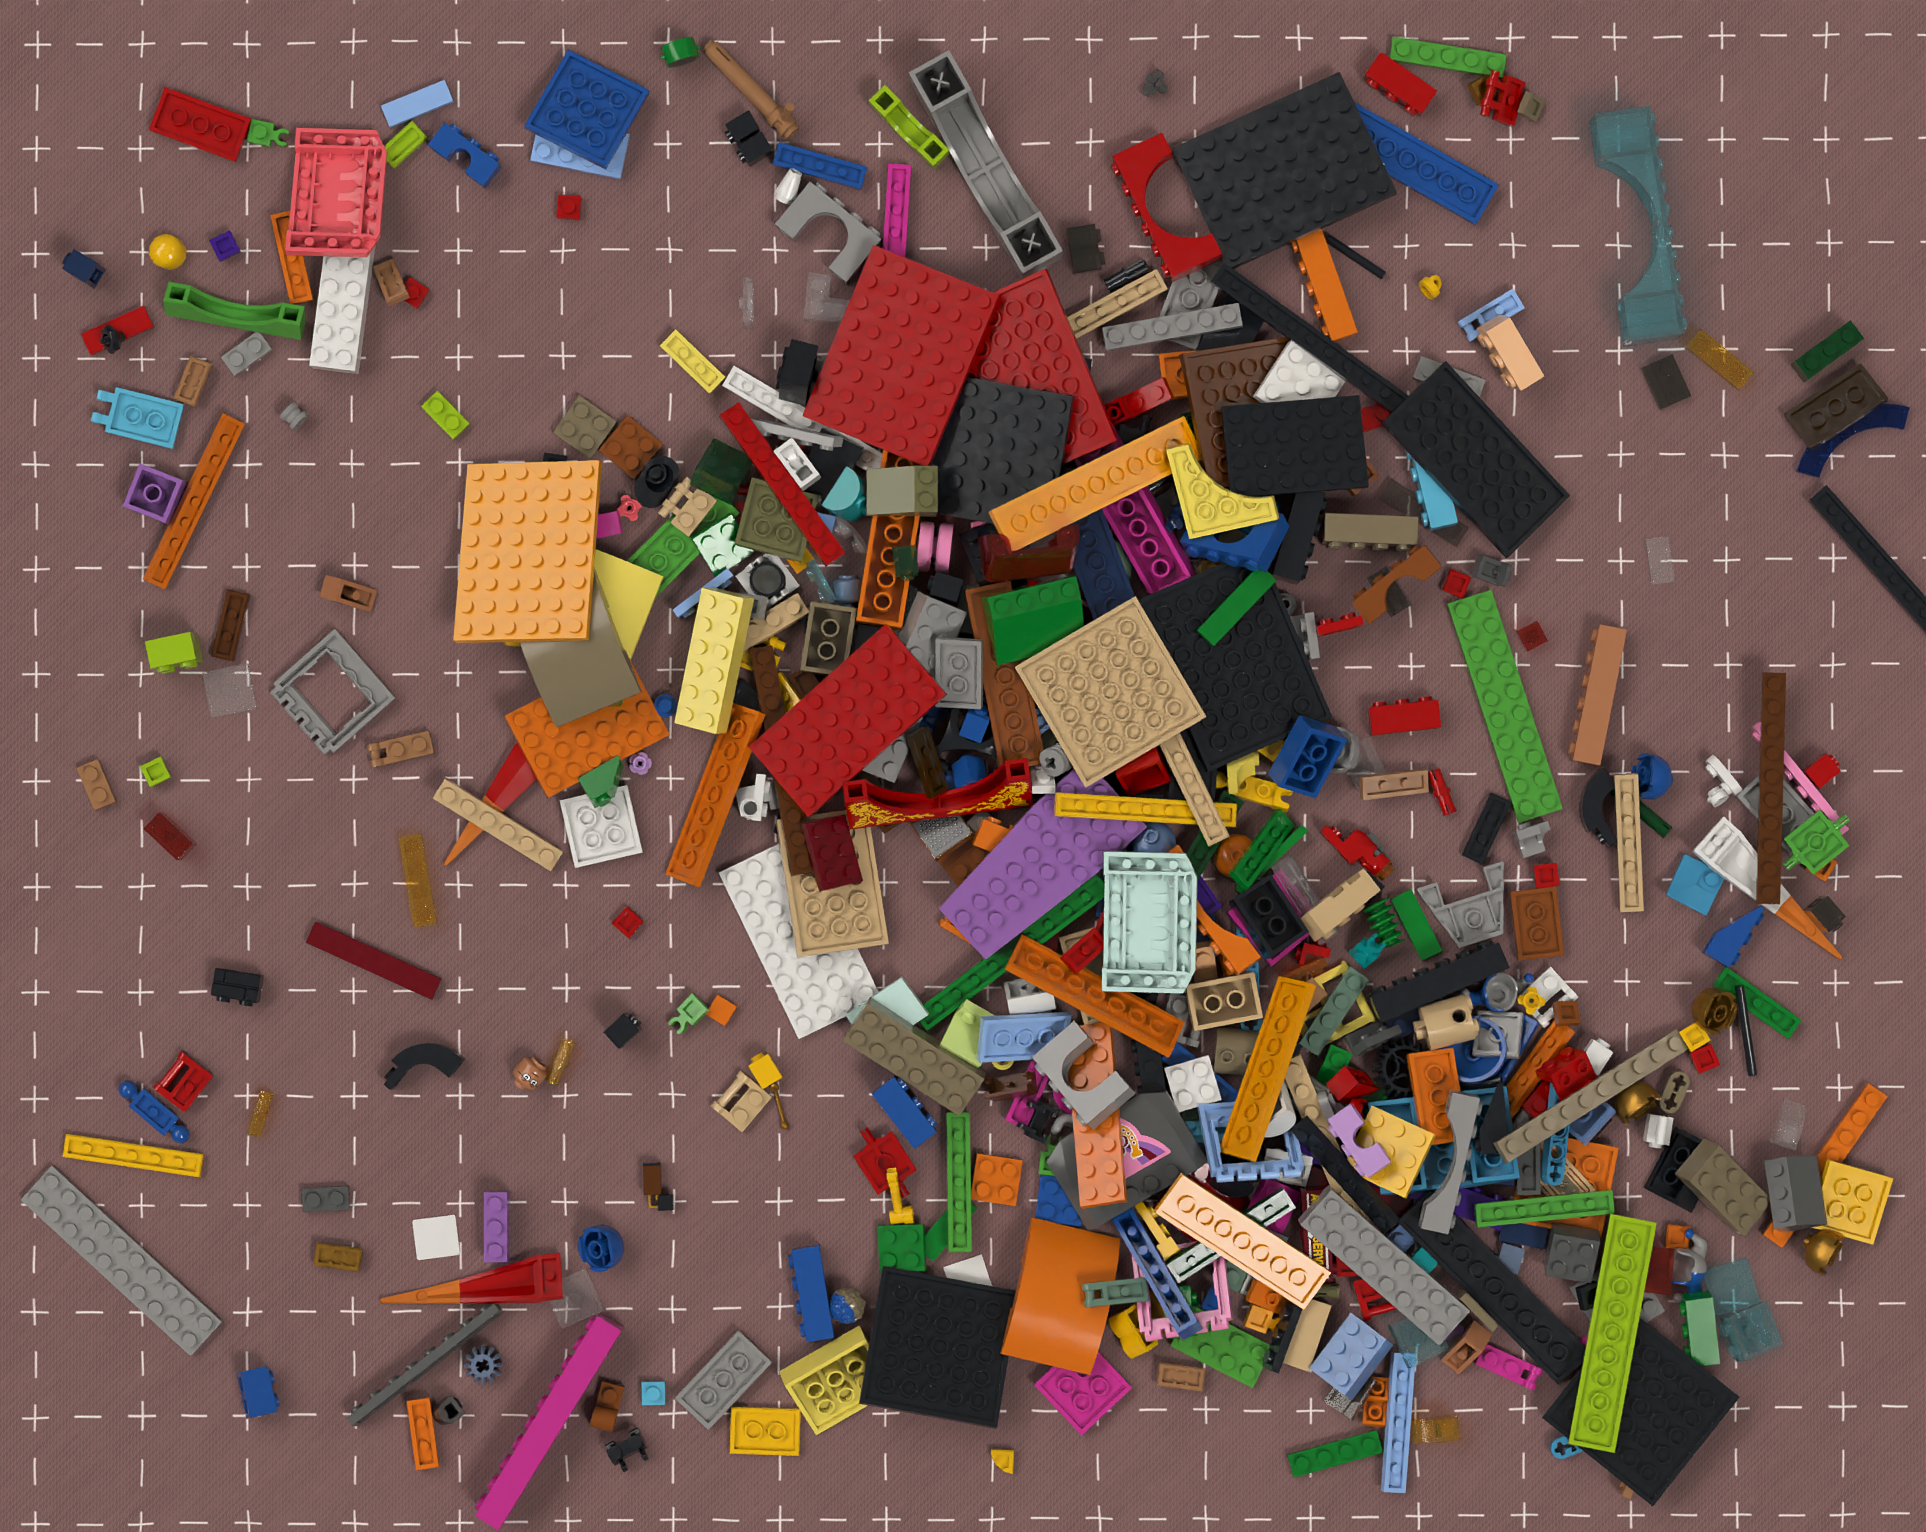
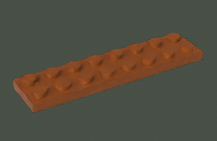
M1011 581L965 589L973 638L983 639V689L998 765L1000 767L1004 761L1028 758L1029 766L1041 764L1039 757L1043 751L1034 699L1015 669V666L1026 661V659L996 665L981 599L984 596L1012 590Z

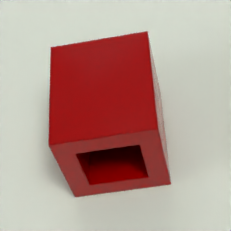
M1822 754L1802 772L1816 789H1820L1840 773L1841 770L1838 768L1840 764L1834 756Z

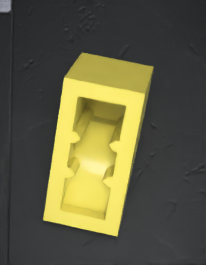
M1259 752L1250 753L1227 763L1229 794H1237L1242 781L1251 775H1255V766H1259Z

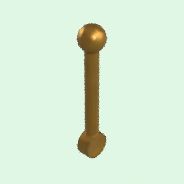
M773 1083L770 1085V1090L774 1092L781 1119L780 1127L782 1130H787L789 1123L785 1119L780 1101L779 1085Z

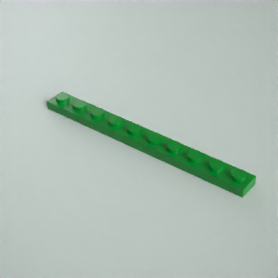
M1098 873L989 958L981 960L923 1005L929 1014L920 1020L923 1027L928 1031L960 1007L966 999L969 1000L1007 971L1005 967L1022 934L1043 944L1104 898L1105 882Z

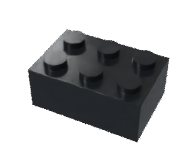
M988 523L959 534L979 587L1009 580L1011 581L1012 589L1028 584L1016 551L1011 554L1008 553L994 524Z
M1271 874L1228 901L1266 960L1309 933Z

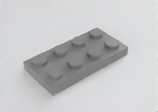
M1217 261L1172 282L1159 317L1212 308L1218 288L1211 284L1210 281L1224 262ZM1201 335L1168 341L1191 350H1196Z
M1759 775L1735 796L1757 821ZM1783 779L1782 848L1791 857L1793 855L1791 848L1783 838L1812 816L1814 812Z
M738 1330L682 1389L675 1399L709 1430L765 1371L772 1361Z

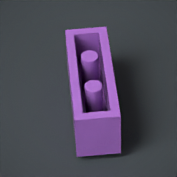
M485 1191L484 1262H508L510 1260V1191Z

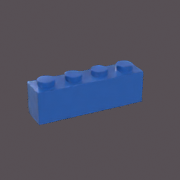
M820 1244L794 1248L791 1250L792 1254L788 1255L790 1269H795L796 1277L792 1278L794 1292L798 1291L799 1300L796 1301L797 1314H802L803 1323L799 1324L801 1337H806V1342L834 1338Z

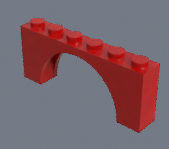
M1163 133L1112 156V171L1116 177L1120 176L1123 182L1120 185L1125 197L1130 196L1133 202L1130 206L1135 217L1140 216L1143 222L1140 227L1144 236H1149L1153 243L1150 247L1154 256H1159L1163 263L1160 265V268L1165 278L1170 277L1171 281L1174 282L1222 259V252L1212 233L1196 238L1175 236L1160 228L1147 210L1145 193L1148 183L1157 169L1172 159V151Z

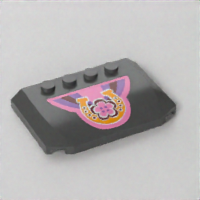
M1167 1091L1140 1092L1119 1107L1127 1202L1085 1209L1080 1207L1074 1131L1062 1137L1048 1157V1165L1087 1230L1102 1225L1170 1186L1180 1173L1187 1176L1208 1162L1207 1157Z

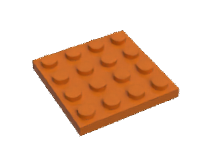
M1568 1138L1566 1158L1596 1191L1611 1190L1619 1148L1595 1142H1589L1584 1146L1579 1140ZM1551 1150L1553 1158H1555V1153ZM1515 1187L1513 1199L1542 1197L1546 1195L1542 1191L1541 1195H1517ZM1606 1214L1526 1222L1523 1224L1551 1229L1553 1222L1596 1229L1599 1231V1238L1601 1239Z

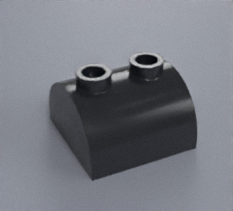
M1263 1145L1261 1146L1256 1162L1263 1161L1265 1157V1149ZM1223 1153L1220 1154L1222 1164L1253 1162ZM1234 1176L1233 1182L1217 1183L1216 1177H1211L1209 1184L1223 1195L1240 1198L1247 1197L1253 1192L1255 1180L1237 1181V1176Z

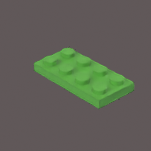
M1196 1307V1312L1204 1311ZM1208 1324V1332L1198 1333L1197 1336L1188 1337L1185 1340L1174 1338L1170 1346L1253 1388L1263 1369V1356L1269 1350L1270 1344L1229 1324V1329L1212 1331L1211 1324Z

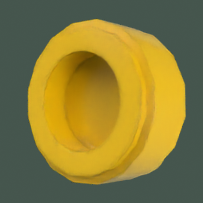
M1432 275L1429 278L1424 277L1419 281V289L1428 299L1433 300L1440 294L1439 290L1442 282L1438 275Z

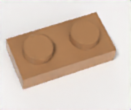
M99 759L76 768L94 811L117 802Z

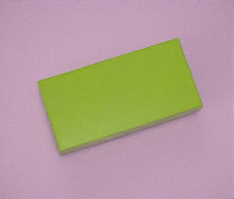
M413 121L384 145L387 151V162L394 169L428 139Z

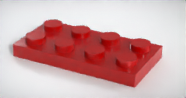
M165 87L149 131L236 163L252 119Z

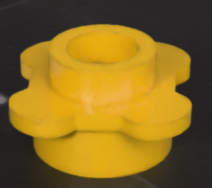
M1529 987L1528 991L1517 999L1518 1003L1526 1008V1013L1530 1015L1534 1014L1535 1010L1540 1006L1545 1005V998L1537 993L1535 987Z

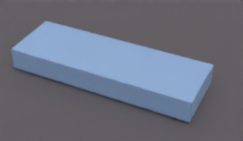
M443 80L381 105L389 127L392 128L451 104L454 101L446 81Z

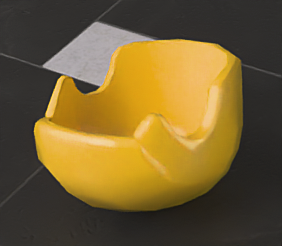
M159 235L154 238L149 246L150 260L158 267L174 270L181 266L186 259L187 249L183 241L174 235Z

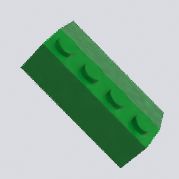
M1066 576L981 597L996 665L1030 658L1084 627L1082 600L1076 576Z

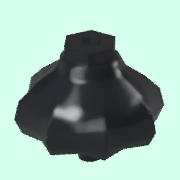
M106 325L101 330L100 343L103 344L104 349L110 354H114L120 349L121 343L125 341V335L122 331H117L111 325Z

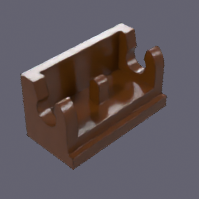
M1025 1071L1013 1075L989 1078L984 1081L990 1088V1091L985 1092V1098L995 1102L1038 1094L1035 1071Z

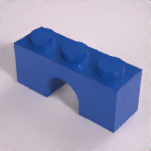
M444 123L428 146L448 162L458 152L468 153L471 156V163L465 173L486 189L502 168L500 163H498L500 159L490 151L486 154L479 149L481 144L470 137L468 140L461 135L463 131L454 124L448 126Z

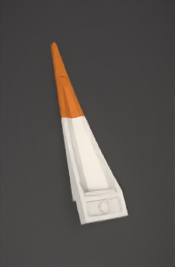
M1722 817L1692 852L1708 865V868L1756 901L1757 852L1742 832L1725 817ZM1782 884L1780 904H1761L1837 959H1842L1840 953L1816 927Z

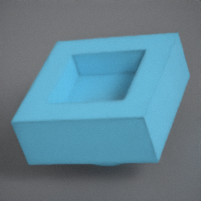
M642 1381V1405H665V1381Z

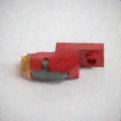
M1325 825L1319 831L1349 865H1353L1359 860L1361 866L1369 870L1375 878L1378 877L1381 881L1395 870L1392 866L1393 862L1374 833L1366 834L1356 829L1342 841L1340 839L1342 834L1334 826L1330 828L1328 825Z

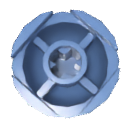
M1143 822L1147 828L1130 842L1132 852L1167 853L1176 847L1177 844L1174 833L1167 824Z

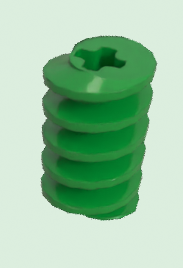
M1389 897L1369 904L1363 910V913H1371L1366 921L1374 922V924L1369 929L1378 931L1376 933L1378 936L1375 939H1381L1378 943L1379 945L1385 942V948L1405 941V939H1398L1402 931L1394 930L1399 925V922H1391L1396 916L1395 913H1388L1392 905L1384 904Z

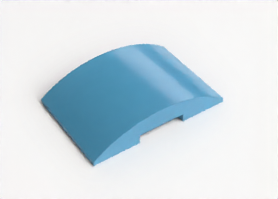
M1503 1086L1509 1134L1513 1131L1507 1086ZM1496 1087L1461 1091L1477 1095L1480 1098L1479 1102H1482L1481 1113L1479 1116L1476 1115L1474 1123L1477 1125L1475 1138L1478 1137ZM1413 1097L1368 1102L1369 1110L1371 1106H1374L1418 1126ZM1471 1138L1469 1147L1472 1148L1469 1161H1465L1464 1170H1466V1178L1463 1184L1460 1183L1459 1189L1520 1178L1517 1158L1506 1164L1501 1156L1480 1158L1479 1151L1475 1152L1474 1138ZM1453 1142L1431 1145L1409 1194L1426 1193L1430 1190L1435 1192L1440 1187L1448 1174L1452 1162ZM1379 1186L1380 1195H1396Z

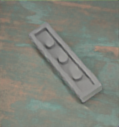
M751 419L764 436H771V433L777 434L778 439L788 441L790 438L799 439V444L812 446V443L820 444V449L833 451V447H842V437L765 419Z

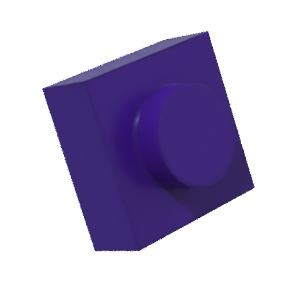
M230 230L209 240L220 262L241 252Z

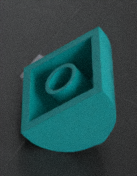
M846 466L822 506L842 521L851 522L861 519L866 515V482Z

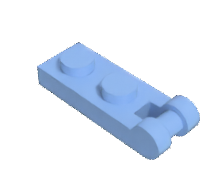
M1511 289L1457 323L1460 328H1464L1467 333L1466 337L1471 342L1479 335L1478 331L1471 324L1472 321L1477 319L1481 326L1499 314L1512 317L1525 309L1514 289Z

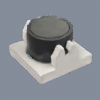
M769 554L758 557L735 576L748 594L768 597L766 611L800 586L780 558Z

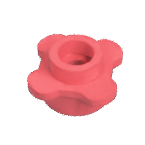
M624 495L621 497V505L617 510L620 517L625 516L630 521H636L638 519L637 514L642 505L637 500Z

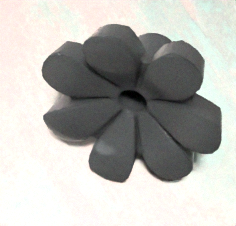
M1156 69L1153 75L1149 73L1146 76L1148 83H1145L1142 89L1144 96L1154 95L1156 91L1161 94L1166 93L1168 87L1162 81L1164 73L1161 70Z

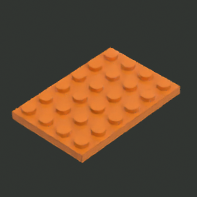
M632 662L631 665L642 693L623 700L620 707H606L557 728L542 697L504 716L547 799L579 783L578 778L614 757L619 756L620 760H623L670 735Z

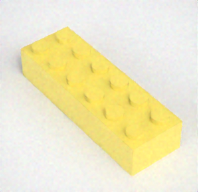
M714 587L701 589L674 723L714 734L727 733L754 597Z

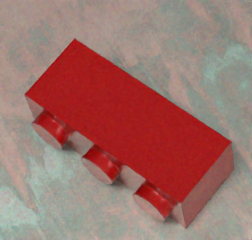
M1382 52L1379 53L1364 75V79L1367 80L1365 83L1374 90L1380 89L1386 93L1384 95L1385 98L1392 103L1399 102L1402 104L1404 111L1411 116L1418 115L1420 117L1437 93V90Z
M1432 696L1419 697V702L1409 703V699L1395 700V705H1386V701L1372 703L1373 707L1367 709L1370 736L1441 728L1438 700H1432Z

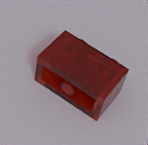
M158 812L143 828L178 861H182L197 845L164 812Z

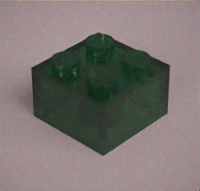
M713 438L696 466L690 485L731 505L746 481L753 464L745 453Z

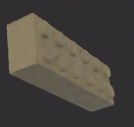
M869 997L843 1038L845 1043L899 1078L901 1077V1079L958 1116H960L985 1079L986 1071L980 1067L973 1066L942 1048L940 1041L917 1026L912 1025L872 997Z

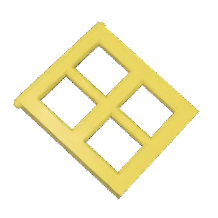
M1343 960L1340 965L1315 977L1314 980L1325 991L1322 984L1341 974L1343 976L1349 966ZM1362 992L1355 1001L1363 1016L1345 1025L1341 1022L1327 1044L1369 1022H1375V1017ZM1328 995L1320 1001L1322 1006L1327 1000ZM1321 1008L1307 1014L1305 1021L1315 1018ZM1305 1021L1301 1029L1302 1036L1308 1029Z

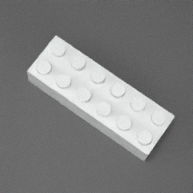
M375 247L367 258L323 257L309 366L313 369L359 374Z

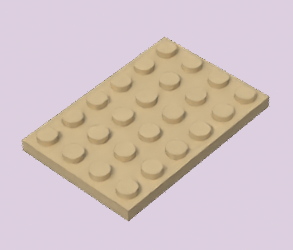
M846 810L815 814L811 817L805 816L806 823L845 814L848 823ZM781 819L776 820L797 958L889 944L871 827L850 830L863 881L819 892L814 873L791 876Z

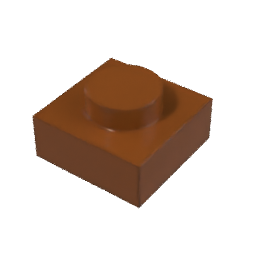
M1556 1001L1552 1004L1555 1026H1577L1580 1024L1577 1001Z

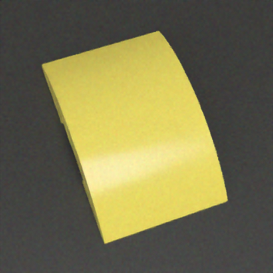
M596 550L594 567L608 601V609L622 646L631 661L664 577Z

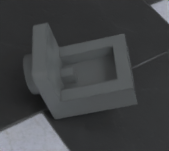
M1478 555L1472 577L1492 585L1505 587L1511 577L1512 565L1499 562L1484 555Z

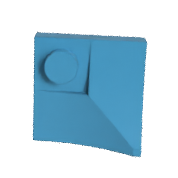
M1683 854L1666 896L1706 916L1724 878L1708 868L1709 866Z

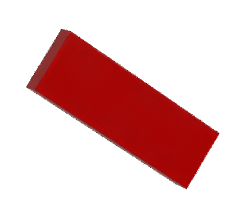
M141 306L83 332L81 336L89 354L92 356L105 350L103 344L100 343L101 330L106 325H111L117 331H122L125 335V340L154 328V325L146 307Z

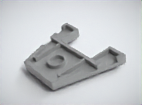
M1503 861L1482 867L1489 891L1444 905L1437 882L1417 888L1418 894L1458 948L1503 934Z

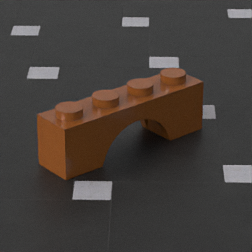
M1418 544L1408 552L1410 557L1404 562L1399 559L1390 566L1392 570L1386 576L1381 573L1371 581L1374 584L1367 591L1365 588H1362L1353 595L1355 600L1352 604L1368 625L1389 610L1386 600L1387 592L1395 580L1411 576L1425 581L1443 567L1427 545L1420 547Z

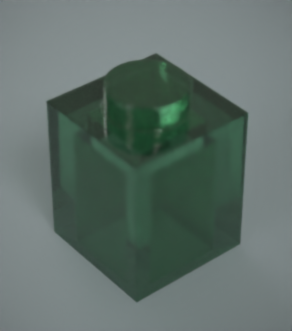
M916 545L892 547L895 578H900V581L914 580V576L919 574Z

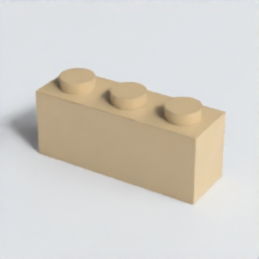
M1312 1298L1307 1307L1302 1310L1284 1358V1364L1310 1371L1309 1368L1312 1365L1331 1309L1330 1304Z

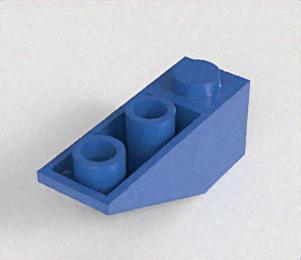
M1757 906L1714 932L1702 953L1724 967H1729L1731 964L1734 966L1741 955L1738 952L1741 946H1746L1752 937L1750 931L1754 924L1758 926L1763 919L1764 914L1762 911L1764 907Z

